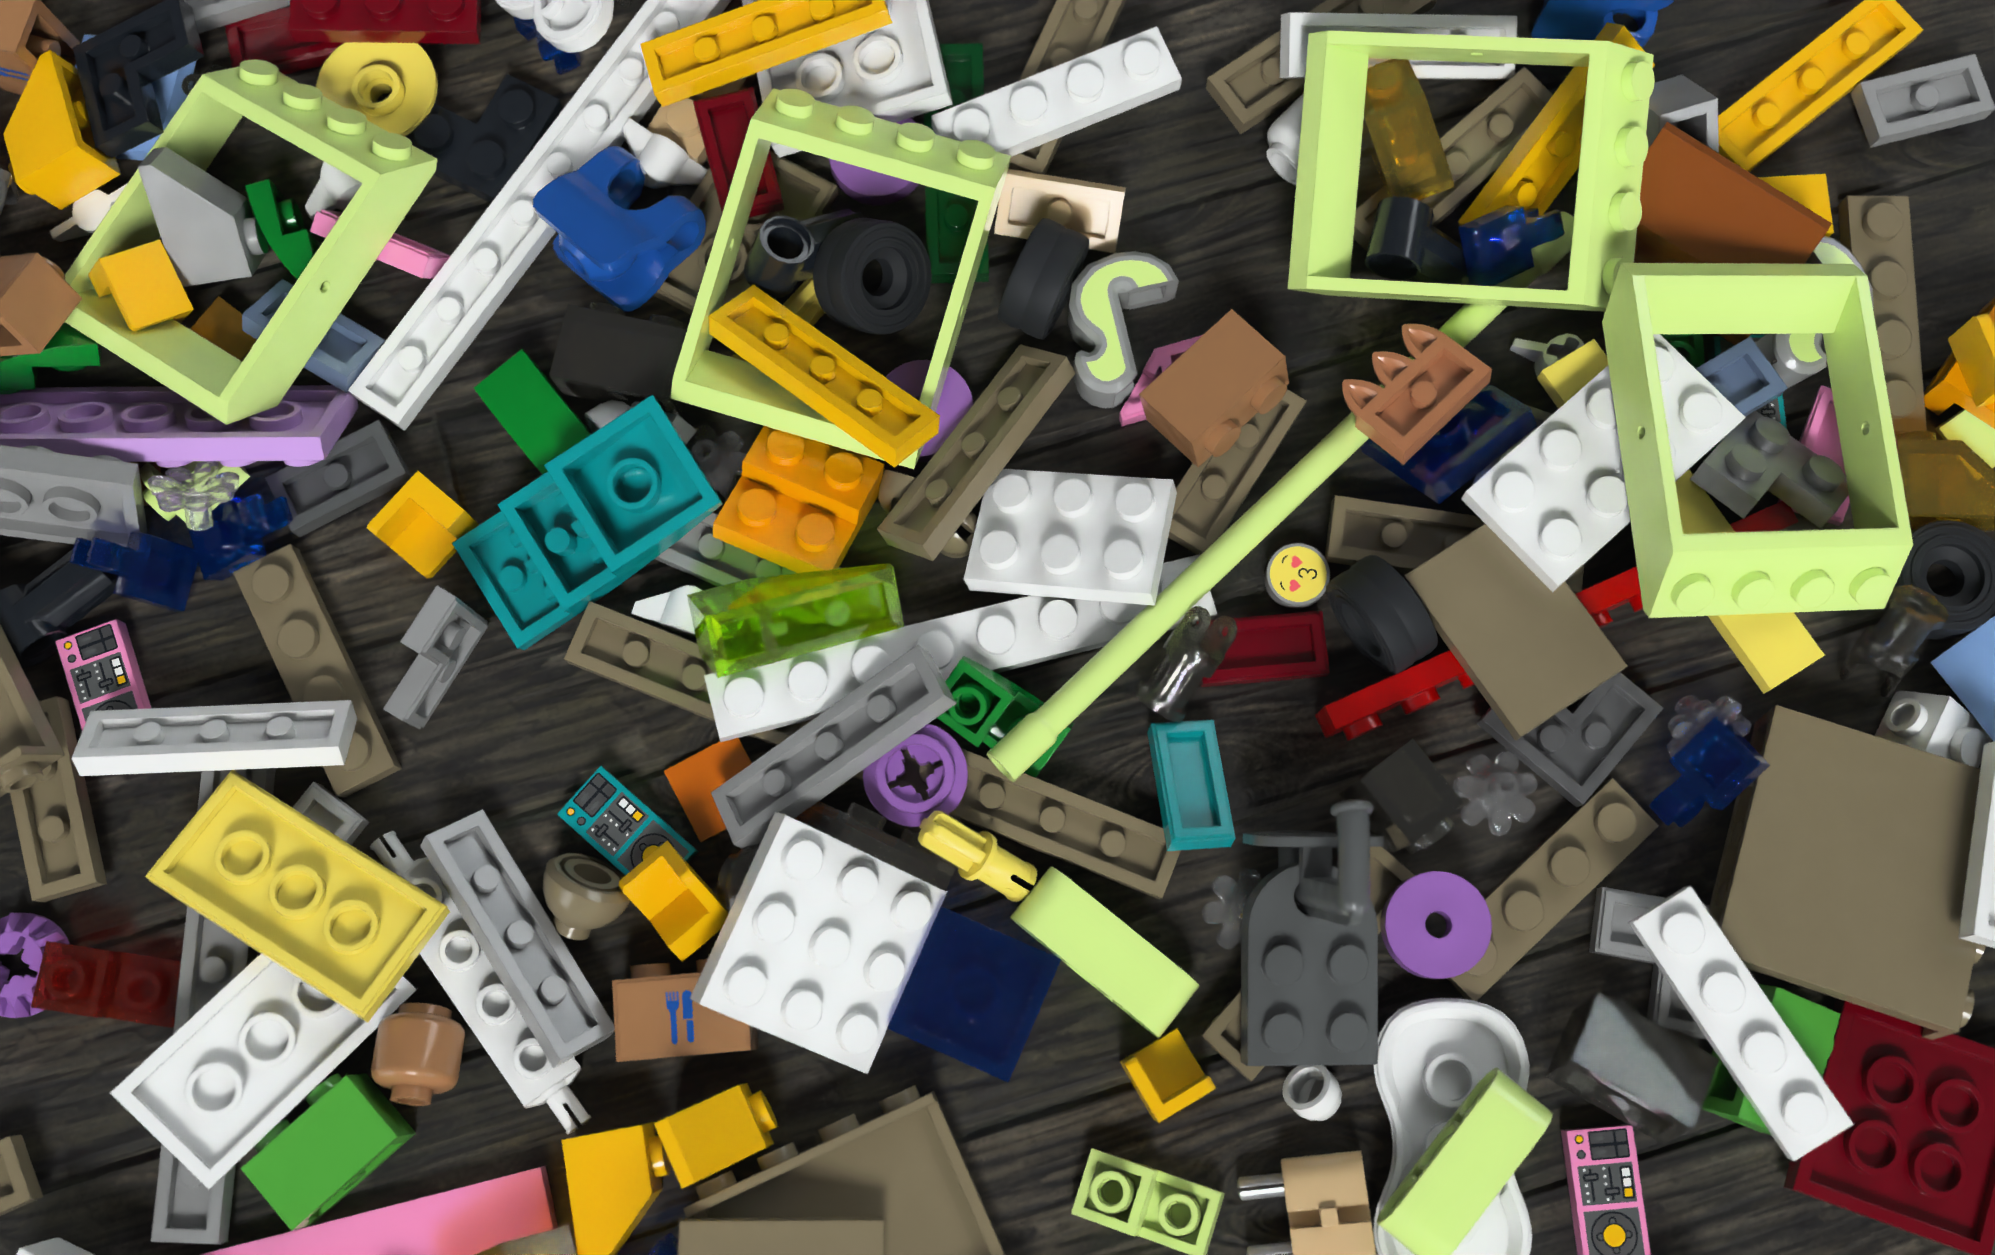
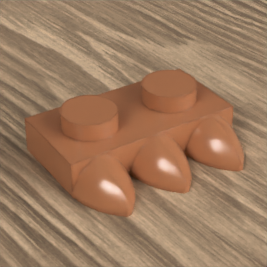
M1404 324L1401 327L1403 342L1414 360L1394 352L1380 351L1372 354L1374 372L1384 388L1364 380L1348 379L1342 382L1344 400L1351 412L1356 416L1355 427L1403 465L1490 383L1492 372L1489 366L1446 334L1422 324Z

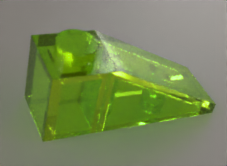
M890 563L750 578L687 595L699 654L717 678L904 627L894 567Z

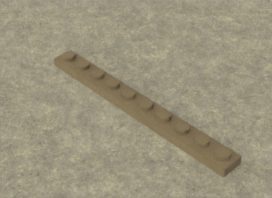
M589 601L564 657V660L571 665L714 722L715 719L704 675L749 665ZM812 720L749 736L777 746ZM961 748L967 763L968 782L959 806L949 816L1161 900L1163 898L1180 851H1167L1163 828L1025 773L1012 782L995 767L991 760ZM908 749L902 751L905 758L903 764L906 773L897 778L898 782L889 785V789L898 785L901 788L912 785L916 793L921 794L924 801L930 799L926 791L928 789L926 778L930 774L935 773L934 769L942 766V762L933 766L931 764L920 766L915 758H911ZM863 770L853 777L863 781Z

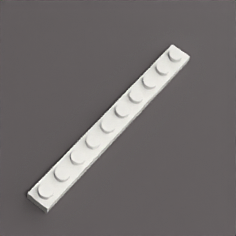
M647 0L348 389L356 399L405 431L555 234L556 231L537 215L533 207V199L536 194L559 176L578 170L605 148L612 146L621 147L626 140L622 128L628 118L639 123L657 99L654 95L640 44L720 15L731 0Z

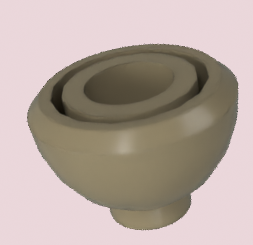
M568 853L550 859L546 864L543 876V893L546 904L554 915L552 924L557 932L570 939L585 940L589 937L592 929L604 927L617 919L631 901L619 887V881L625 875L610 863L584 854Z

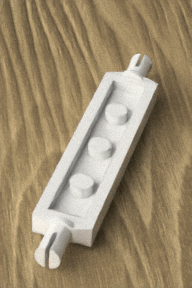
M390 831L383 835L395 853V858L390 855L379 838L370 845V848L374 850L386 868L448 907L450 913L422 949L420 955L523 1106L527 1109L547 1102L566 1130L567 1135L578 1129V1127L564 1108L565 1105L569 1106L581 1125L585 1124L591 1119V1116L588 1115L569 1087L581 1071V1066L573 1057L555 1068L552 1067L428 858L425 857L413 861L396 836L395 831Z

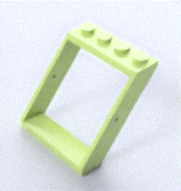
M1330 30L1309 33L1288 289L1329 296L1605 312L1620 264L1634 263L1637 227L1642 217L1640 193L1643 162L1648 153L1646 130L1649 99L1655 83L1652 69L1654 55L1611 41ZM1369 58L1588 67L1567 291L1350 278Z
M254 59L242 61L239 67L202 74L149 153L155 148L167 147L206 171L244 116L360 181L362 185L243 362L174 319L132 331L127 326L113 295L109 294L99 298L88 276L99 258L153 242L160 238V233L138 169L65 274V281L82 297V300L66 319L65 323L226 425L279 405L435 173L437 167V158L413 146L409 138L400 134L389 133L369 122L362 112L344 108L322 96V92L318 88L307 84H300L280 73L276 65Z
M773 88L750 120L675 368L670 399L883 460L749 362L709 351L713 336L709 334L708 316L722 307L771 143L774 142L978 201L919 400L934 412H936L1011 156L996 152L991 145L982 141L964 140L961 142L936 135L932 129L922 124H898L877 118L872 112L862 107H838L814 100L812 95L802 90H778ZM924 445L899 465L914 469Z
M1621 263L1602 324L1642 605L1646 615L1649 618L1885 609L1912 549L1913 539L1868 276L1855 264ZM1822 333L1854 529L1683 534L1653 334Z

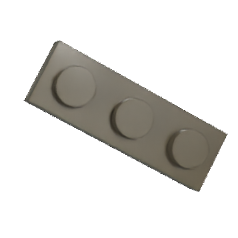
M1287 389L1284 397L1271 411L1266 414L1258 412L1241 428L1239 438L1226 453L1219 457L1210 456L1199 468L1192 463L1176 488L1177 495L1168 538L1192 553L1201 555L1226 531L1304 408L1305 399Z
M58 696L39 701L65 756L43 769L44 777L39 782L24 790L10 793L31 899L38 902L50 901L107 884L85 776L79 775L71 758L77 745V738L69 700Z

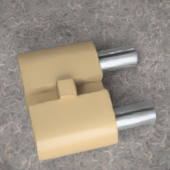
M1361 1150L1281 1159L1282 1173L1239 1177L1237 1188L1284 1184L1283 1186L1239 1190L1238 1195L1242 1201L1285 1196L1291 1242L1248 1246L1246 1255L1293 1253L1289 1255H1376Z

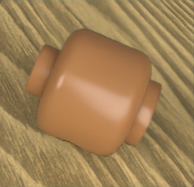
M405 1003L399 1005L398 1013L389 1015L380 1021L371 1075L375 1083L391 1090L390 1101L410 1106H427L431 1104L433 1094L447 1092L457 1085L465 1030L462 1025L451 1019L452 1011L450 1009L427 1003Z

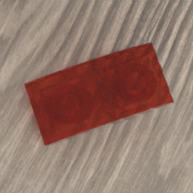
M46 941L31 1007L88 1017L112 1018L174 1028L181 961Z

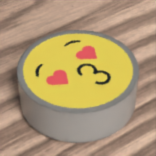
M1301 543L1289 544L1276 551L1268 562L1264 574L1265 587L1270 597L1276 603L1288 609H1304L1315 604L1326 591V586L1330 581V569L1325 557L1314 547Z

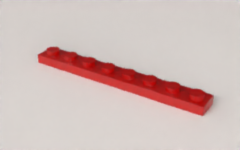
M1781 501L1730 525L1735 532L1785 531L1799 521L1792 508ZM1637 566L1575 594L1600 628L1613 622L1608 611L1628 602L1634 612L1643 609ZM1449 650L1324 706L1315 717L1325 738L1343 731L1347 740L1350 741L1382 726L1383 723L1379 714L1401 705L1405 715L1418 711L1441 699L1437 688L1457 679L1463 689L1475 684Z

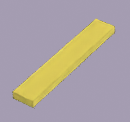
M1593 339L1543 369L1538 375L1537 380L1559 409L1608 366L1607 355L1596 340ZM1690 469L1675 482L1683 534L1735 532L1706 491L1690 480L1693 476ZM1794 612L1708 616L1763 694L1825 656Z

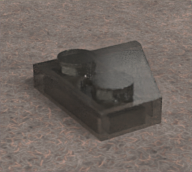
M818 801L795 817V819L944 891H946L957 868L935 857V853L919 843V834L904 828L900 839L882 831L887 818L854 802H851L847 812L844 813Z

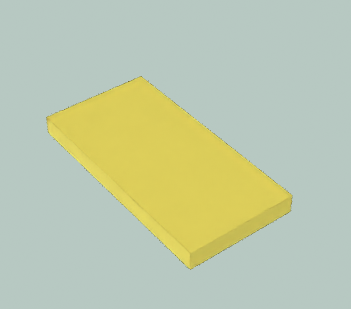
M234 770L230 771L145 876L150 882L367 1023L450 913L448 907Z

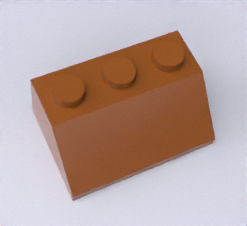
M1666 122L1649 146L1647 157L1643 162L1640 193L1642 217L1637 227L1634 263L1805 264L1832 223L1671 123ZM1751 334L1717 335L1733 345H1737Z

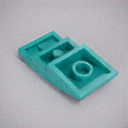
M649 396L546 463L544 466L548 471L547 473L497 504L501 510L499 513L452 542L517 649L526 650L586 609L589 601L595 603L629 579L723 504L655 396Z

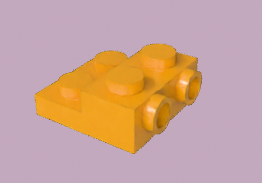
M763 426L742 461V473L739 481L713 522V537L829 586L878 497L879 485L885 464L876 461V458Z

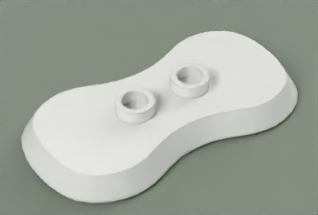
M1434 998L1413 1002L1397 1010L1387 1020L1379 1034L1378 1065H1374V1075L1391 1125L1393 1154L1391 1169L1377 1205L1373 1233L1378 1255H1414L1378 1225L1377 1218L1388 1199L1479 1081L1492 1069L1499 1068L1527 1091L1530 1065L1524 1040L1515 1024L1503 1012L1490 1005L1459 998ZM1514 1173L1451 1255H1530L1532 1244L1531 1223Z

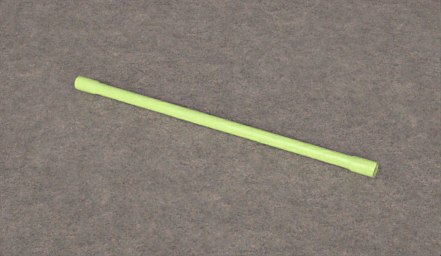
M1557 212L1521 246L1519 253L1485 286L1527 288L1540 275L1550 271L1571 250L1574 217L1566 212ZM1465 304L1438 330L1464 348L1507 306ZM1352 412L1346 416L1157 596L1155 606L1147 605L1039 709L1026 715L989 750L987 756L995 767L1010 781L1014 782L1055 743L1058 735L1358 450L1369 438L1355 427L1356 416Z

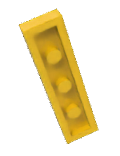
M758 0L646 41L640 45L654 95L661 106L664 107L892 24V20L885 0Z
M1864 0L1718 116L1719 154L1750 172L1854 89L1860 82L1864 81L1913 42L1923 29L1896 0Z
M1607 22L1594 39L1598 41H1611L1645 52L1624 25ZM1573 67L1458 221L1492 259L1505 263L1510 260L1579 168L1588 67Z
M752 285L708 316L709 334L894 468L938 434L940 415L755 285Z

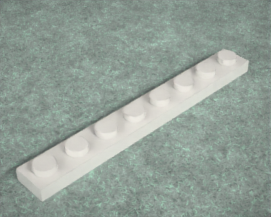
M1200 554L1163 563L1157 596L1193 563ZM1211 591L1203 596L1169 630L1193 625L1196 621L1212 620L1217 615ZM1031 595L704 675L719 739L720 742L816 718L917 645L930 653L944 681H946L963 656L996 673L1104 647L1147 605Z

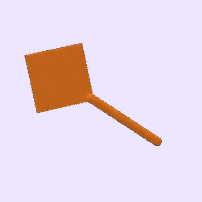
M739 738L724 742L719 741L664 770L701 843L727 829L711 792L752 764ZM808 808L797 816L801 819L875 841H879L883 837V831L880 828L813 808Z

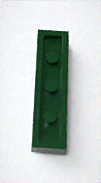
M983 43L939 44L953 105L924 113L925 126L933 130L932 115L984 95ZM925 186L926 249L931 264V283H954L978 201ZM988 239L975 282H989Z

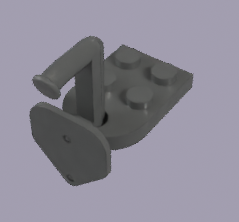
M1348 800L1332 805L1331 814L1337 817V832L1282 830L1243 833V843L1278 847V868L1267 874L1255 886L1246 902L1242 916L1241 1063L1246 1066L1378 1065V925L1376 912L1370 899V847L1384 846V836L1370 834L1369 814L1372 813L1374 807L1369 801ZM1332 847H1338V868L1332 866Z

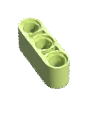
M1050 866L1028 896L1010 916L1030 936L1157 1038L1161 1037L1199 988V984L1179 966L1071 879Z
M1499 1068L1492 1069L1474 1087L1388 1199L1377 1218V1224L1414 1255H1451L1541 1138L1552 1120L1553 1113Z

